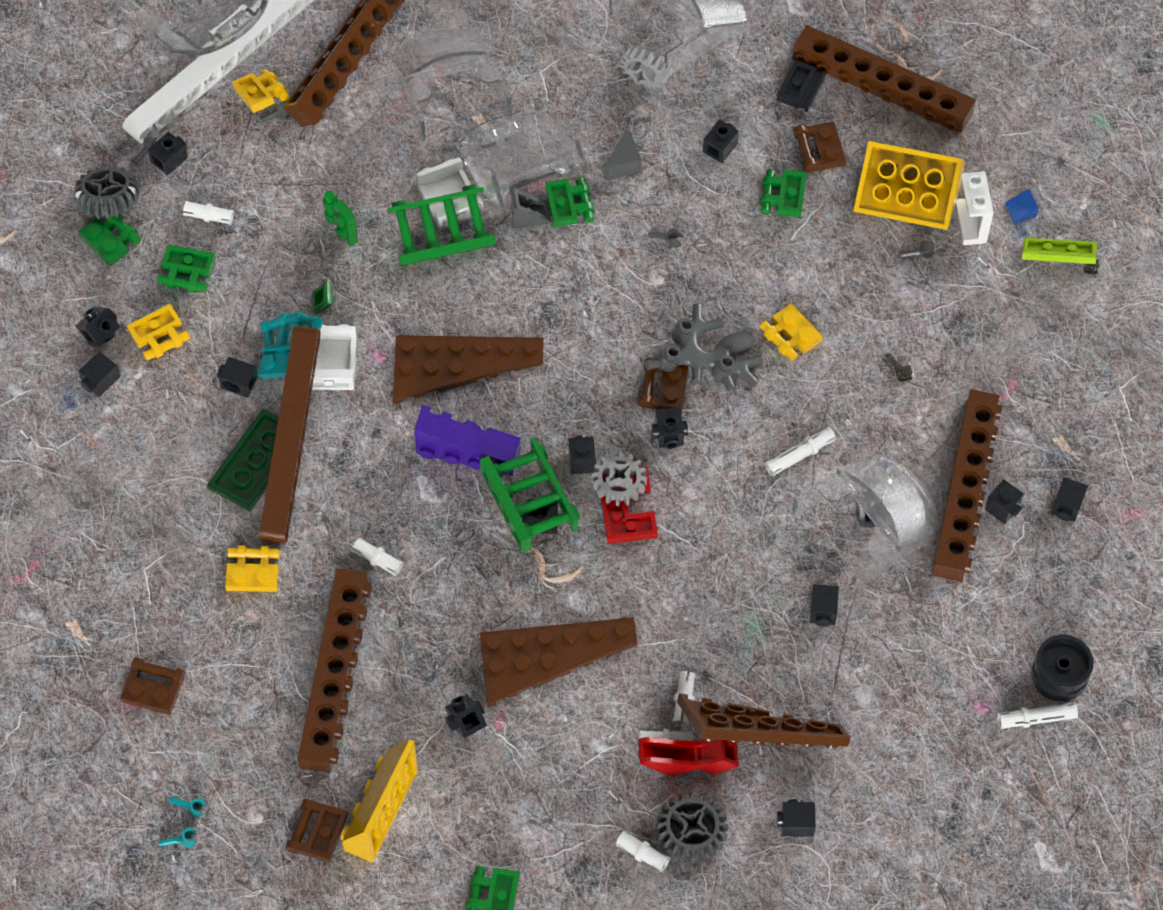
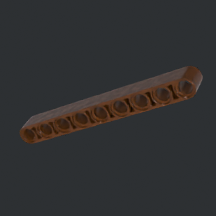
M295 326L293 329L260 527L261 541L286 544L288 540L320 345L321 331L318 328Z

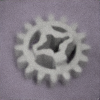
M633 47L632 50L627 48L619 60L621 62L619 67L623 68V74L629 75V80L634 79L633 82L637 85L643 84L645 88L650 86L653 90L656 87L662 88L665 85L670 71L668 68H665L667 64L660 61V56L655 57L656 54L652 51L646 52L644 48H641V50H638L636 47Z
M623 452L619 453V457H615L613 453H610L609 460L602 457L601 465L595 464L594 473H592V481H594L593 490H598L599 498L606 496L607 504L611 500H615L616 506H619L620 501H624L626 505H629L630 498L637 501L638 493L643 494L645 491L644 485H647L646 468H640V459L633 462L632 454L625 458ZM606 473V474H607L606 482H603V479H602V478H603V475ZM635 475V476H636V482H635V484L633 485V484H632V480H633V476Z

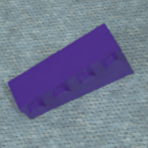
M422 405L414 429L416 454L427 459H442L450 464L460 463L468 465L476 470H480L479 459L487 456L490 457L493 464L497 463L498 465L519 457L521 438L490 427L485 431L475 422L467 420L461 423L453 420L452 414L442 412L441 415L430 412L431 407ZM514 469V470H511V471H509V472H506V473H504V474H502V475H506V474L514 475L515 469Z

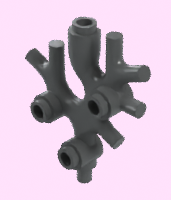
M693 304L692 320L688 318L678 320L671 334L673 341L681 345L680 349L675 345L666 346L661 354L655 355L654 359L646 360L645 367L647 370L658 368V370L672 372L678 365H687L692 369V382L694 384L702 383L703 369L711 367L713 377L717 381L723 382L727 391H732L736 388L732 379L734 374L742 377L752 388L759 382L750 372L749 368L762 365L763 359L761 355L734 361L730 356L732 353L749 350L751 346H754V336L752 332H747L746 330L727 335L712 351L701 349L697 342L698 336L704 332L723 328L724 324L721 318L705 321L702 318V305Z

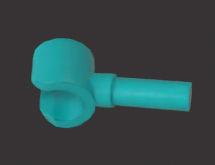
M172 796L169 799V803L188 809L191 816L196 818L200 817L202 813L194 810L193 807L195 805L205 807L204 800L196 798L191 802Z
M186 828L181 836L159 840V846L182 844L187 848H191L196 844L197 839L188 840L185 837L194 835L196 830L194 828Z

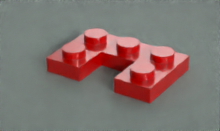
M647 466L640 467L646 468L647 485H644L645 491L643 494L651 493ZM606 473L603 475V482H606ZM635 475L633 476V480H632V484H633V485H634L635 482H636V476H635ZM606 496L600 498L607 544L658 538L654 511L629 514L628 505L624 501H620L619 506H616L615 500H611L607 504Z

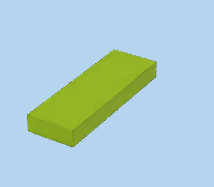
M1024 238L1022 260L1096 264L1097 242Z

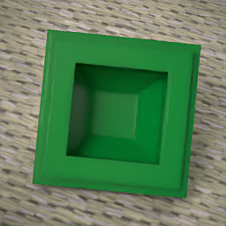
M330 282L324 283L312 292L313 313L315 314L335 303Z

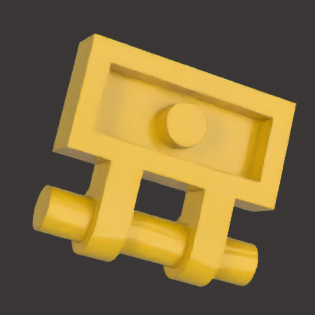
M267 69L262 70L258 77L254 73H250L232 81L234 90L253 113L274 104L273 97L280 98L282 101H286L289 97L286 87L278 82V78L273 72H269Z
M792 303L772 316V322L775 326H771L767 321H763L759 326L764 332L765 338L768 341H773L781 355L787 356L790 361H794L798 357L795 351L796 348L804 355L823 340V336ZM784 333L790 341H785L781 334Z
M171 304L127 325V330L139 349L149 345L150 349L142 352L146 361L154 357L157 359L163 356L164 352L173 347L177 349L183 346V342L191 339L187 330L179 334L176 332L177 329L183 326ZM168 334L170 339L160 344L157 343V339Z
M239 545L238 548H228V558H238L237 564L227 563L226 591L277 592L279 566L278 564H269V559H279L280 549H270L269 546L247 548V546ZM247 558L261 559L260 564H246Z

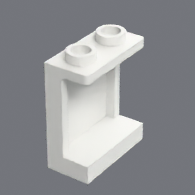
M461 158L446 160L440 165L425 168L416 174L417 187L424 200L463 191L462 187L471 185L463 170ZM476 195L480 214L483 215V201L480 195ZM467 197L453 200L458 224L472 219ZM444 204L429 205L431 216L438 230L441 231L449 228Z
M985 171L963 173L961 181L965 199H957L955 203L962 244L987 243L994 212Z
M322 324L312 390H354L357 348L356 327L346 324L338 326H325Z

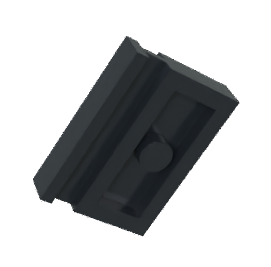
M795 60L777 94L776 100L797 109L799 107L803 108L805 112H808L826 78L827 72L824 70L823 72L818 71L816 67Z

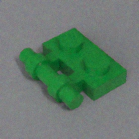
M783 169L782 177H775L776 172L774 170H766V175L762 179V187L764 189L759 200L760 212L767 215L770 213L772 206H777V215L801 218L807 172ZM780 188V195H772L773 189Z
M569 178L545 182L554 227L577 224V215L584 216L586 223L594 221L593 213L595 210L593 203L589 199L590 189L585 182V178L576 179V185L570 186ZM573 197L580 198L581 203L574 204Z
M326 191L323 197L325 218L329 224H336L335 232L341 241L345 240L351 247L358 243L356 218L343 200L339 201L332 191Z
M120 214L118 218L115 216L109 217L104 223L95 218L78 231L79 236L109 266H112L129 253L128 247L125 244L130 241L133 245H137L141 241L137 231L131 225L128 226ZM117 228L121 234L116 236L111 231Z
M167 245L161 266L162 270L169 271L168 276L159 274L158 284L166 285L167 288L171 289L176 287L188 289V292L193 293L197 291L206 292L207 283L200 282L199 279L200 277L210 279L216 259L215 253ZM178 274L190 275V279L178 278Z
M476 866L474 875L470 877L469 885L471 886L469 898L466 899L465 909L514 910L520 872L493 868L492 877H484L486 869ZM483 888L489 889L487 900L480 899Z

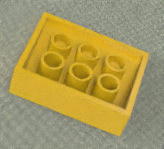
M868 141L853 212L948 230L961 185V175L964 171L965 162L960 158Z
M410 739L388 749L385 756H381L375 766L376 774L373 780L369 779L363 792L365 796L361 803L357 802L352 813L354 818L350 826L346 825L342 831L340 840H342L344 851L372 863L374 862L418 772L415 742Z

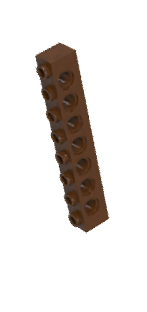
M405 0L358 1L283 106L301 127L316 125L322 119L324 110L334 102L336 93L346 85L348 76L358 68L360 59L370 51L372 42L382 34L384 25L394 17V11Z
M805 26L794 44L792 59L816 67L818 71L823 72L824 70L828 75L839 79L843 83L851 84L860 88L863 92L876 95L886 102L894 103L906 111L921 115L926 120L939 123L949 130L962 133L974 112L976 99L811 26Z
M970 389L932 576L962 582L964 573H970L972 559L968 558L969 551H974L977 536H972L973 528L978 529L981 514L977 513L978 506L983 507L986 492H982L981 488L982 484L987 485L990 470H986L985 467L986 462L991 463L994 448L989 447L990 442L996 441L998 427L994 426L995 419L1000 420L1003 405H998L1000 395ZM977 418H983L986 422H981ZM977 439L982 443H975L973 440ZM968 461H974L978 465H971ZM964 483H971L973 487H967ZM959 505H966L969 509H963ZM955 527H962L965 531H958ZM951 549H957V550H959L961 553H959V554H954V553H952L950 550H951Z
M336 568L298 755L300 769L331 773L332 765L338 762L339 749L336 748L337 740H342L344 724H341L342 715L346 716L348 712L349 701L345 699L347 691H352L353 676H350L351 669L356 668L358 653L355 652L356 644H361L363 629L359 628L361 621L366 620L367 606L364 603L366 597L370 598L372 583L368 582L367 572ZM348 597L356 598V600H354L353 602L345 601V599ZM343 620L352 621L349 625L340 624ZM340 643H344L347 645L343 649L335 648V646ZM334 667L342 668V670L338 673H333L330 671ZM331 690L338 692L333 697H328L325 695L328 691ZM326 714L333 716L328 721H323L320 718ZM324 738L328 740L324 745L316 744V741Z

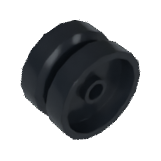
M1060 634L1052 636L1044 641L1037 651L1032 665L1031 677L1033 683L1043 696L1051 700L1064 702L1075 699L1083 693L1093 671L1094 658L1089 647L1082 640L1071 635Z

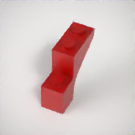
M655 737L638 739L640 764L670 777H676L696 769L711 775H717L739 767L737 743L727 740L716 739L713 742L705 740L685 741Z

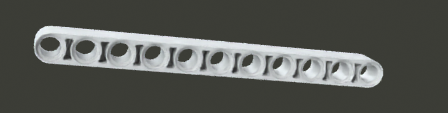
M266 0L125 119L122 128L135 140L143 144L145 137L157 134L314 0Z

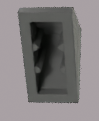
M626 130L605 164L604 179L608 181L641 172V157L630 131Z
M516 188L510 190L514 228L544 225L551 222L548 201Z

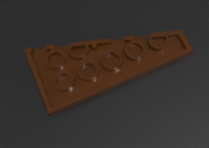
M396 335L393 405L402 403V400L414 397L416 399L424 397V394L429 392H442L475 383L477 379L484 377H497L499 373L506 371H519L543 364L544 338Z
M634 617L480 632L487 708L496 705V702L507 697L509 699L515 697L521 691L531 687L536 688L571 673V670L578 667H586L593 664V661L604 656L609 657L637 645Z
M679 693L677 699L678 705L699 737L709 742L717 739L727 740L732 743L751 741L756 744L772 742L784 746L791 743L801 744L806 747L825 745L829 748H837L838 746L848 747L851 738L843 726L813 719H809L807 723L795 719L793 715L783 714V718L769 716L770 711L733 703H728L723 707L712 702V699L702 698L701 702L688 700V695Z

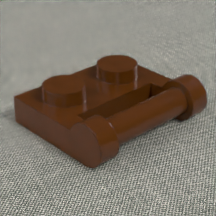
M834 122L812 126L798 125L793 128L794 137L798 139L804 159L802 163L804 171L813 172L845 166L846 159ZM808 137L813 138L819 158L817 160L812 156L807 140Z
M644 361L645 376L642 395L638 398V405L643 408L656 410L680 407L682 413L689 366L678 365L672 372L658 370V368L647 370ZM655 372L662 373L658 398L651 396Z
M134 657L120 700L122 703L171 715L184 681L185 670L180 668L174 670L143 662L142 658ZM143 672L173 681L171 686L139 678V675Z
M303 799L300 807L302 812L291 840H287L285 850L293 854H302L330 863L347 820L348 811L309 799ZM312 813H317L318 817L308 843H301Z

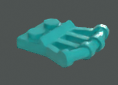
M297 311L293 314L288 312L281 313L279 317L273 320L261 322L260 328L264 335L265 346L260 350L263 354L257 375L262 379L285 378L294 327H305L307 325L310 328L321 329L322 319L317 316L310 317L305 315L303 311ZM294 324L289 344H287L291 325ZM279 328L278 335H277V339H276V343H275V340H274V329Z

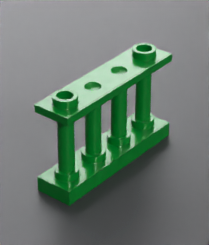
M476 184L462 187L463 191L407 204L405 200L392 202V207L387 209L388 215L396 213L404 250H402L403 255L398 256L400 267L494 246L496 244L494 234L488 235L487 231H484L476 195L484 192L483 187L477 188ZM467 197L475 234H473L474 239L464 241V237H461L453 200ZM444 204L452 238L450 239V244L441 246L440 242H437L429 205ZM420 208L428 245H426L427 249L417 251V248L413 246L405 212L407 210Z
M535 437L530 439L531 452L502 464H493L489 456L479 459L480 472L521 553L531 550V539L534 538V535L565 522H568L572 531L575 532L578 530V520L580 519L576 506L570 505L547 461L548 454L544 445H539ZM533 461L537 462L541 470L540 473L510 485L507 483L503 484L500 479L502 474ZM544 481H547L552 491L522 505H514L511 500L513 494ZM558 501L563 513L531 526L528 524L524 525L521 520L524 514Z

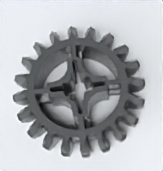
M116 165L112 168L105 166L101 169L96 167L94 171L87 170V175H80V180L76 181V186L74 187V197L78 209H81L82 214H88L89 218L96 216L98 220L102 217H106L108 220L112 216L118 218L119 214L126 215L127 210H133L134 205L138 204L140 194L136 176H133L131 171H126L124 167L117 169Z
M690 792L689 798L685 799L681 793L678 797L679 802L671 798L669 800L670 806L664 805L662 807L663 814H659L657 817L659 824L656 825V831L660 833L658 841L664 842V851L672 849L670 852L672 858L679 854L681 862H684L686 857H690V862L694 864L696 857H699L704 863L706 861V854L713 858L716 854L715 849L722 850V842L727 840L725 832L728 831V824L724 823L727 816L720 813L722 810L720 805L713 807V798L708 799L706 802L704 801L703 793L699 795L698 799L694 798L693 792ZM695 811L694 814H686L684 812ZM705 817L711 821L714 827L713 834L709 833L708 828L703 825ZM672 821L682 831L679 839L671 831L670 825ZM697 824V830L693 828V831L689 830L687 832L688 826L691 827V825L695 826ZM692 841L700 842V844L690 845L689 843Z

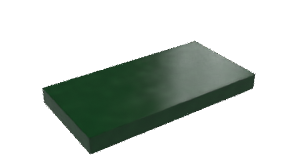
M265 409L260 411L207 484L209 490L249 512L253 509L267 489L278 416Z

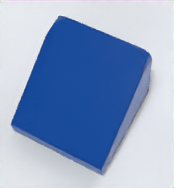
M1030 189L1005 202L1014 223L1037 217L1039 208Z

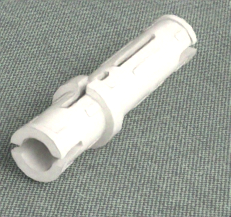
M826 427L811 437H805L798 445L765 462V467L768 473L774 477L805 457L817 454L818 450L836 441V436L830 427Z
M1075 702L1033 709L1021 707L1016 711L997 713L999 729L1019 726L1028 728L1033 724L1078 718Z

